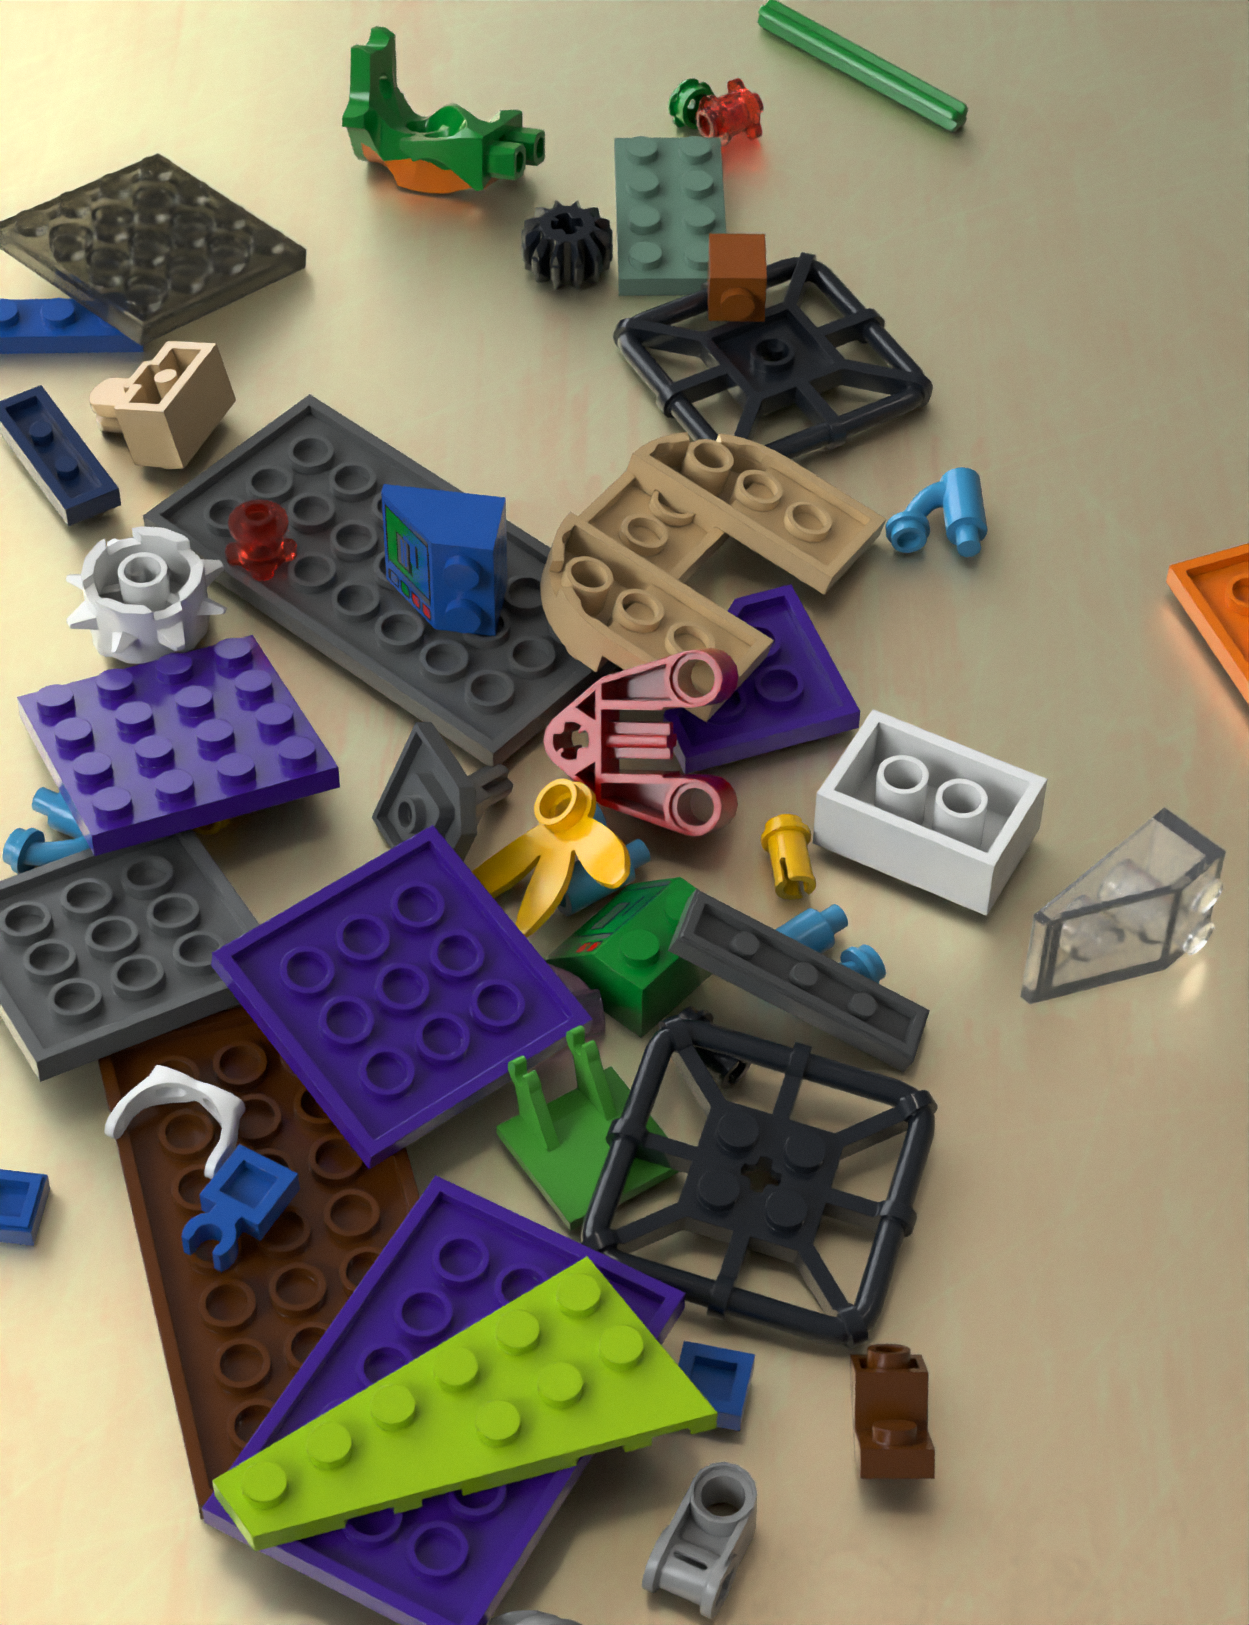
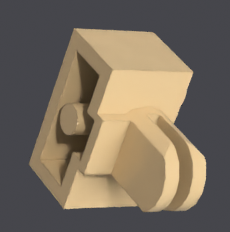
M167 341L152 361H143L131 378H109L99 383L92 389L89 395V403L92 411L96 414V421L100 431L123 433L134 465L162 467L164 469H184L236 401L217 343Z

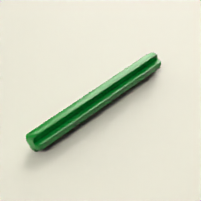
M769 0L759 8L758 13L760 15L757 23L766 31L949 132H956L960 126H964L966 123L968 107L962 101L777 0Z

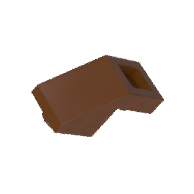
M876 1344L867 1348V1354H850L854 1459L860 1479H935V1448L928 1432V1370L922 1355H911L909 1347L898 1344Z

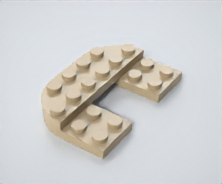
M688 432L666 435L646 443L633 452L627 470L579 516L570 512L563 519L557 529L542 572L540 583L541 601L549 624L560 641L566 646L567 652L595 672L608 660L626 670L684 651L715 648L730 655L737 665L739 678L736 691L767 657L774 640L684 583L731 536L752 551L762 555L797 577L801 582L808 584L825 595L880 536L887 519L796 462L762 444L722 433L718 434L716 441L700 439L694 442H690ZM703 660L695 664L691 674L692 684L701 694L706 695L709 693L715 680L712 668ZM725 701L718 704L685 709L707 722Z

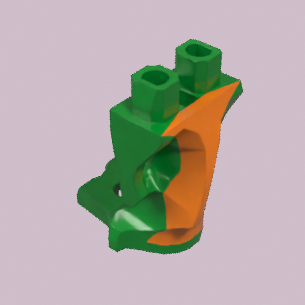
M375 26L371 28L370 38L366 45L356 44L351 47L349 102L342 116V127L347 128L353 152L358 160L380 163L388 167L398 186L425 193L448 194L469 188L480 191L499 179L516 181L523 176L526 165L538 166L544 162L545 132L541 129L523 127L522 111L500 110L490 122L476 118L458 104L453 103L446 104L427 117L419 116L413 112L404 98V93H401L397 87L395 34L386 27Z

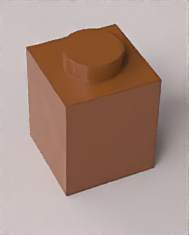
M709 233L707 272L708 321H765L767 286L765 234Z

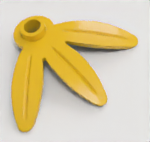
M557 779L546 785L537 796L534 805V814L539 821V825L528 830L471 871L490 895L495 898L512 888L535 868L515 923L526 938L534 934L559 906L570 884L576 855L587 873L604 887L616 889L625 882L630 874L631 865L628 849L614 832L593 819L596 811V797L594 792L582 782Z

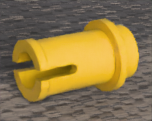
M777 815L766 822L765 830L761 834V846L764 851L770 854L775 880L774 889L777 896L788 900L803 898L799 881H803L804 891L808 895L816 889V879L812 873L807 845L811 842V830L808 825L802 823L801 818L797 815Z

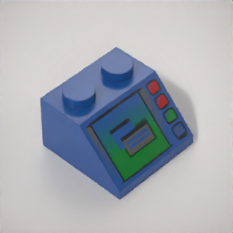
M383 484L381 496L386 579L434 629L496 636L508 584L506 497Z

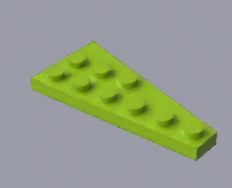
M587 1256L212 1480L215 1497L252 1549L259 1551L345 1528L348 1519L391 1507L394 1514L422 1507V1499L459 1489H461L463 1496L577 1466L580 1457L620 1446L623 1447L625 1452L652 1445L653 1437L689 1428L691 1435L717 1428V1412Z

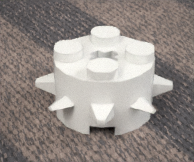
M135 527L132 528L133 537L107 541V547L105 539H103L85 557L81 574L67 575L66 581L83 590L85 599L66 619L70 629L90 630L93 645L100 655L113 657L126 663L143 664L158 660L166 654L188 652L195 648L207 633L210 615L226 613V607L208 598L207 587L224 571V565L220 560L200 559L191 550L188 538L166 528Z

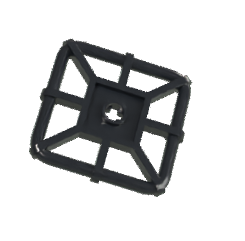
M802 252L800 257L787 258L766 265V289L790 281L783 302L765 308V321H724L726 324L705 332L671 326L708 311V283L705 282L697 292L643 311L631 318L620 320L613 334L614 343L620 349L623 357L656 395L657 407L667 418H675L681 427L688 432L693 441L700 439L716 441L718 434L692 403L727 390L743 408L734 436L751 441L761 416L795 403L814 426L764 445L789 459L799 457L824 446L830 450L842 446L846 443L847 437L907 414L915 408L925 406L929 403L933 391V384L930 379L925 376L917 363L884 328L885 320L878 312L872 308L866 309L835 273L822 262L817 261L816 254ZM812 283L815 284L844 317L816 327L800 309L807 288ZM855 340L863 344L868 343L889 367L847 360L839 353L836 347ZM646 348L698 357L709 369L673 382ZM768 356L769 358L778 361H766L763 360L762 357ZM842 385L889 394L890 396L838 416L821 397L820 393Z
M678 1015L661 1020L659 1022V1030L654 1033L644 1050L621 1117L611 1122L607 1132L606 1142L610 1147L583 1219L581 1244L684 1292L685 1301L708 1308L706 1314L708 1316L724 1320L726 1314L818 1343L844 1344L848 1349H853L868 1341V1332L873 1329L882 1312L903 1239L913 1233L917 1220V1213L912 1208L934 1138V1114L938 1109L935 1100L927 1090L919 1091L917 1088L901 1080L812 1054V1046L795 1042L792 1048L706 1021L682 1020ZM694 1047L784 1073L785 1077L773 1113L770 1114L727 1101ZM670 1058L674 1061L707 1117L697 1147L651 1133L646 1128ZM803 1079L893 1106V1108L837 1133L790 1120ZM907 1131L886 1200L876 1202L832 1188L840 1160ZM635 1158L688 1174L677 1203L616 1230L610 1228ZM755 1169H762L770 1172L771 1177L776 1179L779 1185L767 1184L763 1193L755 1192L750 1189L751 1179L743 1174L748 1171H755ZM822 1216L876 1232L854 1305L848 1303L814 1247ZM684 1229L729 1243L716 1280L630 1253ZM747 1249L794 1263L824 1314L735 1287Z

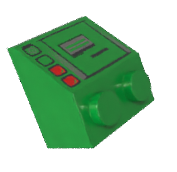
M681 877L629 884L544 960L563 983L634 1034L643 1038L712 975L707 970L668 951L685 904L697 888Z

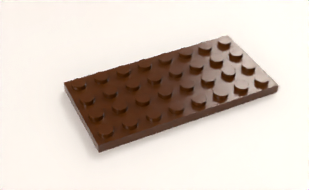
M243 1006L220 1011L98 1059L109 1113L113 1111L117 1103L127 1093L151 1074L156 1065L165 1066L184 1073L197 1081L221 1088L240 1098L246 1110L239 1120L236 1148L241 1144L298 1173L300 1190L260 1241L243 1232L238 1238L239 1250L235 1262L221 1272L214 1268L212 1255L213 1250L220 1241L206 1240L190 1256L184 1253L181 1237L182 1231L189 1220L199 1214L206 1213L201 1209L199 1194L211 1181L210 1178L205 1177L204 1170L209 1156L220 1140L222 1127L218 1121L197 1101L160 1104L140 1111L132 1118L121 1137L115 1139L201 1520L204 1519L202 1507L214 1492L212 1480L226 1473L233 1465L420 1198L406 1147L369 1169Z

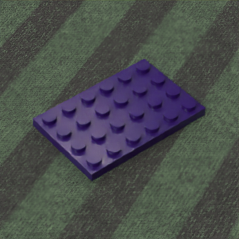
M435 1175L229 1470L587 1256L661 1345L685 1309V1293ZM593 1454L580 1457L577 1466L464 1496L461 1489L422 1499V1507L394 1514L391 1507L348 1519L345 1528L259 1551L400 1625H487ZM213 1492L202 1507L204 1523L250 1546Z

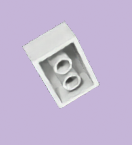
M873 709L816 794L813 844L987 916L1040 829L1048 779Z

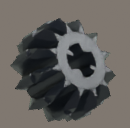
M555 200L552 209L538 207L535 209L534 217L524 221V229L521 232V256L524 261L525 270L534 273L536 282L543 283L551 280L556 290L563 284H572L579 290L582 281L599 282L601 272L610 269V261L613 259V232L610 228V220L601 218L597 207L582 209L579 201L574 202L571 206H563Z

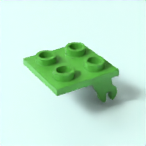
M582 1025L566 1033L567 1044L573 1055L577 1088L546 1103L536 1070L528 1073L527 1060L525 1056L521 1055L508 1062V1071L515 1085L519 1115L496 1126L497 1136L570 1231L583 1224L584 1216L610 1147L606 1142L607 1132L611 1122L621 1117L630 1092L628 1086L612 1066L603 1069L596 1042L594 1040L585 1042V1029ZM650 1115L646 1126L648 1131L667 1137ZM635 1158L619 1204L680 1171Z

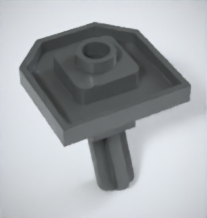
M415 722L374 810L372 819L391 849L429 826L434 825L464 862L478 833L477 826L485 810L507 797L512 792L513 783L507 778L508 768L502 764L494 767L486 765L467 776L433 723Z

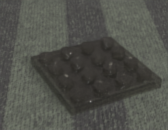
M159 153L147 156L141 161L113 173L103 175L95 181L64 192L58 197L30 209L20 211L16 215L0 221V249L141 346L306 267L307 249Z

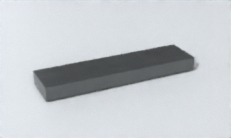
M695 889L688 898L668 951L902 1072L914 1062L930 1010L698 889Z

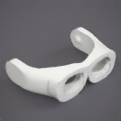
M156 1065L147 1078L117 1103L106 1121L104 1132L105 1135L118 1139L124 1133L132 1118L145 1108L167 1103L197 1101L222 1127L220 1140L209 1156L204 1170L205 1177L212 1179L236 1149L239 1120L246 1109L240 1098L221 1088L197 1081L174 1069Z

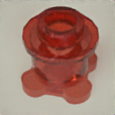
M740 78L728 81V93L718 97L706 95L700 100L696 113V124L703 137H720L721 147L731 142L732 137L744 132L749 140H755L762 136V127L760 125V114L764 109L762 100L756 92H750Z
M261 499L244 502L237 506L231 512L228 519L230 534L236 540V542L229 543L225 548V558L228 564L240 565L251 572L253 579L265 581L274 577L275 569L281 564L293 561L298 553L297 544L291 538H284L289 525L286 511L277 503Z

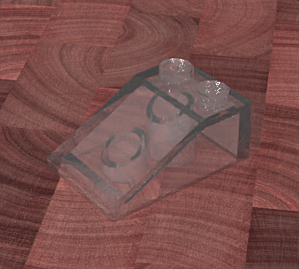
M1164 807L1034 914L1020 997L1029 1004L1165 970L1184 953L1187 952L1189 955L1197 953L1206 944L1214 929V923L1210 920L1214 903L1219 898L1224 886L1220 876L1226 851Z

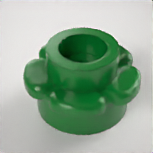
M695 78L686 79L681 82L673 91L668 101V113L674 117V125L678 128L687 126L694 130L702 129L709 125L714 119L718 107L717 98L712 92L711 87L706 82L699 83Z

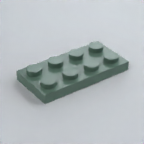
M637 136L633 138H614L618 295H689L699 291L701 285L707 282L709 233H726L720 137L649 138Z

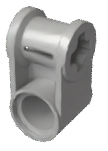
M719 1462L702 1468L696 1474L670 1525L663 1530L651 1552L643 1575V1589L655 1593L662 1588L699 1605L701 1615L709 1619L715 1618L727 1598L738 1566L750 1542L753 1540L756 1529L757 1491L755 1482L749 1472L739 1465ZM723 1502L732 1504L739 1509L737 1513L724 1517L713 1515L706 1510L715 1503Z

